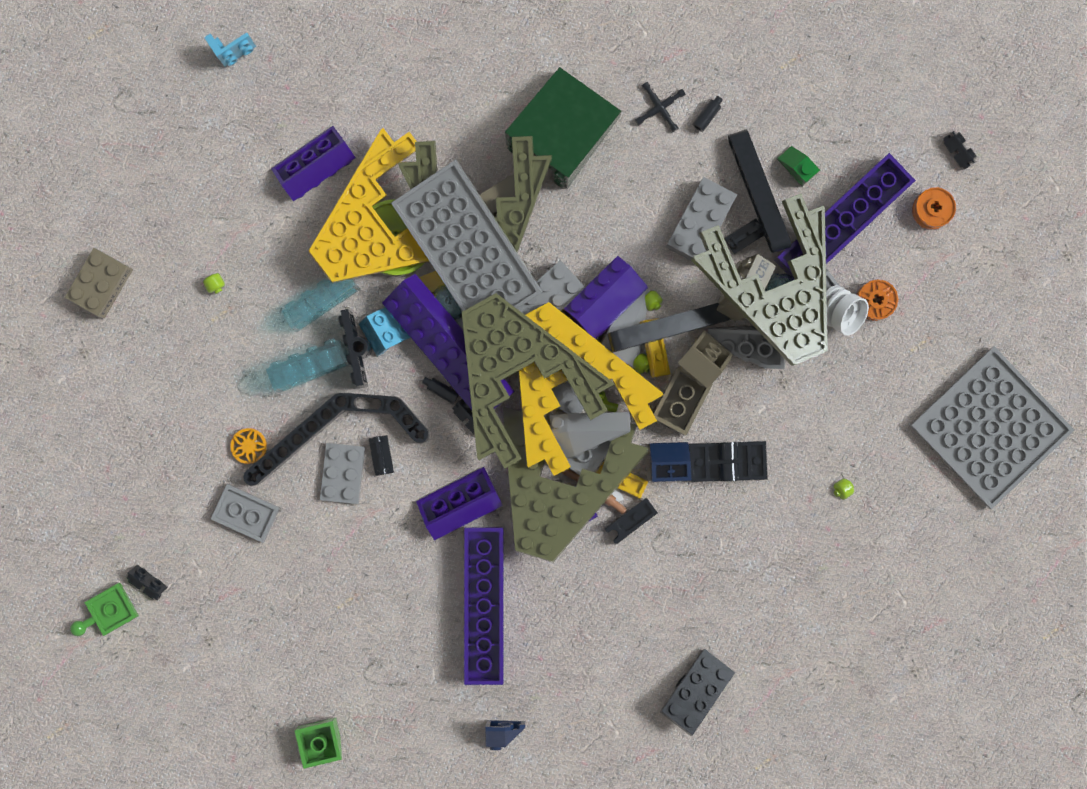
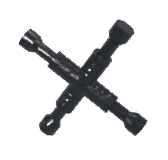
M645 82L642 88L648 92L649 98L655 106L642 117L636 118L635 122L639 126L647 118L660 113L663 119L670 125L671 131H677L679 127L677 124H674L666 108L679 97L685 96V91L680 89L677 94L672 97L669 96L661 102L656 93H653L650 84Z

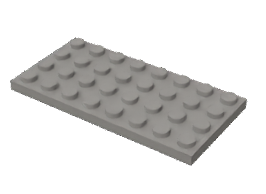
M457 160L452 161L391 203L462 311L495 293L517 309L543 292Z

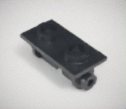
M953 131L954 136L947 135L944 137L943 144H945L950 153L956 150L959 151L954 156V159L959 167H963L965 170L971 166L969 164L970 161L976 162L974 158L977 156L971 147L969 149L966 148L964 145L966 140L960 132L956 133Z
M755 218L724 239L732 252L736 254L763 237L764 234L760 223Z
M461 399L452 408L454 410L453 413L462 422L466 418L469 419L465 426L474 435L472 410Z
M388 435L369 438L375 476L394 473Z
M136 565L127 573L126 579H128V583L139 590L142 586H145L143 593L152 600L158 601L162 593L168 588L161 580L152 576L139 565Z

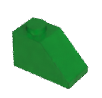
M793 146L789 147L777 158L802 187L820 171L807 155Z

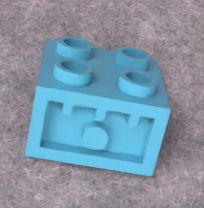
M211 33L204 37L224 67L235 64L238 58L250 54L254 50L253 48L256 47L248 33L243 34L227 46H224L218 37L214 39Z
M386 308L367 315L359 323L361 330L377 357L384 354L390 347L411 338Z

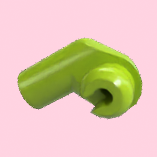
M604 391L600 392L599 396L609 412H617L618 404L609 402L605 395L606 393Z

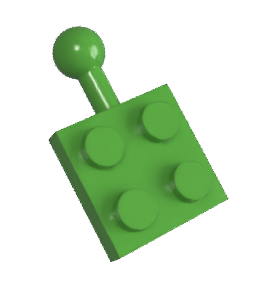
M118 583L84 602L92 617L83 622H73L70 631L74 636H82L86 632V628L96 623L102 635L105 636L137 618L139 615L122 584Z

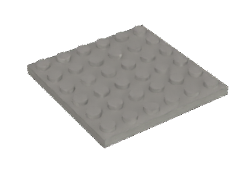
M995 346L991 347L910 425L989 509H993L1074 431L1069 423Z

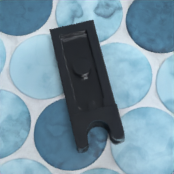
M645 498L604 528L607 533L612 530L618 532L617 537L613 540L616 545L658 514V512L649 500Z

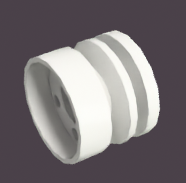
M835 285L830 287L826 291L827 326L833 327L844 335L854 334L865 322L869 310L868 302L866 299L851 293L841 286Z

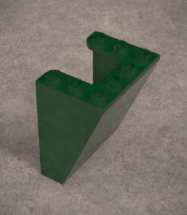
M559 67L505 131L507 149L513 153L512 137L533 136L534 156L552 155L549 168L553 170L552 177L555 179L553 182L561 188L566 187L568 189L620 118L622 111Z

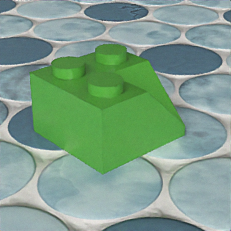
M336 717L301 725L294 730L303 769L342 760L341 738Z

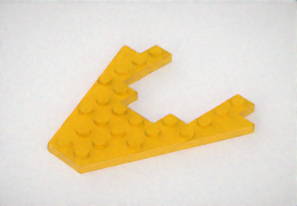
M384 128L380 130L308 252L331 283L430 262L408 228L394 237L372 207L387 196L376 180L398 165L399 162L404 161L415 153V142L417 141L410 132L394 142Z
M548 302L526 314L528 318L608 379L613 380L639 430L657 421L648 403L664 395L659 389L551 303ZM534 362L519 370L527 466L529 468L545 459L553 476L571 466L544 415L560 407L552 389L566 382L567 379L562 370L544 379Z

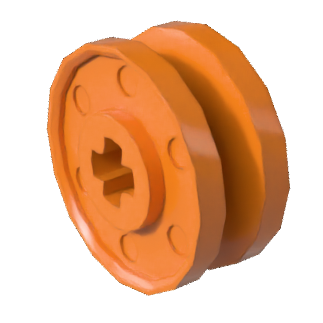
M939 187L923 191L914 200L912 206V215L916 223L928 230H935L945 226L952 220L956 212V202L952 194Z
M885 280L869 281L860 287L856 295L866 299L868 302L867 320H883L893 314L898 305L899 299L896 289ZM880 298V302L874 303L873 299Z

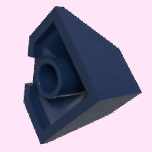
M487 720L485 727L486 747H490V750H501L502 747H506L525 729L526 721Z

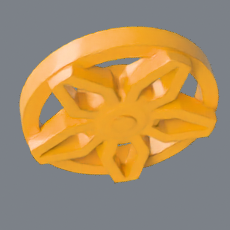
M242 429L231 440L232 455L241 463L254 464L266 454V438L256 429ZM250 431L247 435V439L245 436L240 435L244 432ZM254 432V438L250 439L251 434ZM257 434L261 437L263 443L256 442ZM237 437L243 439L242 443L237 439ZM235 441L238 445H241L240 447H237L236 450L234 448ZM257 444L263 446V448L257 449ZM239 449L243 451L241 454H236ZM255 451H262L261 455L256 459ZM246 453L248 461L242 460L240 457ZM249 454H253L252 460L250 459Z

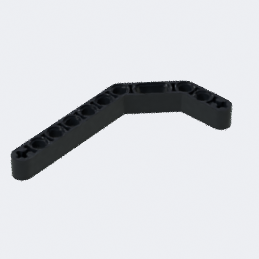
M337 393L247 469L243 479L250 486L261 484L345 411L391 414L417 443H425L430 437V432L399 397ZM341 396L346 399V404L343 407H339L337 404V399ZM359 398H375L381 401V407L376 410L360 409L356 406V401ZM394 400L400 402V408L397 411L391 409V403ZM325 409L331 411V417L327 420L322 415ZM406 415H411L413 417L412 424L405 425L403 418ZM312 421L317 425L314 432H310L308 429V424ZM417 422L419 426H416V428L419 431H425V433L423 434L424 439H417L416 436L418 435V433L414 429L412 431L409 430L415 427ZM296 434H300L302 437V442L298 445L293 441ZM283 446L287 449L285 457L279 455V449ZM267 459H270L273 463L270 470H267L264 466ZM260 470L263 472V473H259V474L255 477L257 480H252V481H251V478H252L251 473H252V474H256V473H258Z

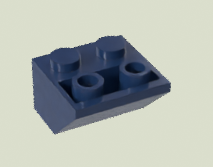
M688 442L649 443L651 482L691 481V460Z

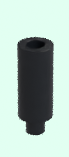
M716 96L714 100L710 99L692 125L700 132H704L721 109L720 104L723 99L719 96Z
M425 377L422 381L424 385L428 386V391L452 405L459 396L454 389L434 377L432 380Z

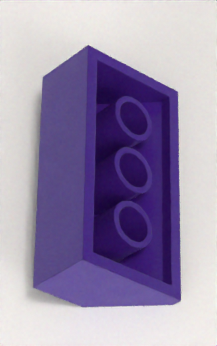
M332 126L275 165L271 170L294 202L296 199L302 198L312 188L319 186L322 181L333 176L342 167L349 165L356 157L335 127Z
M617 256L564 310L568 318L593 338L597 339L648 289V286L628 263Z
M485 467L416 501L424 524L434 541L503 506Z

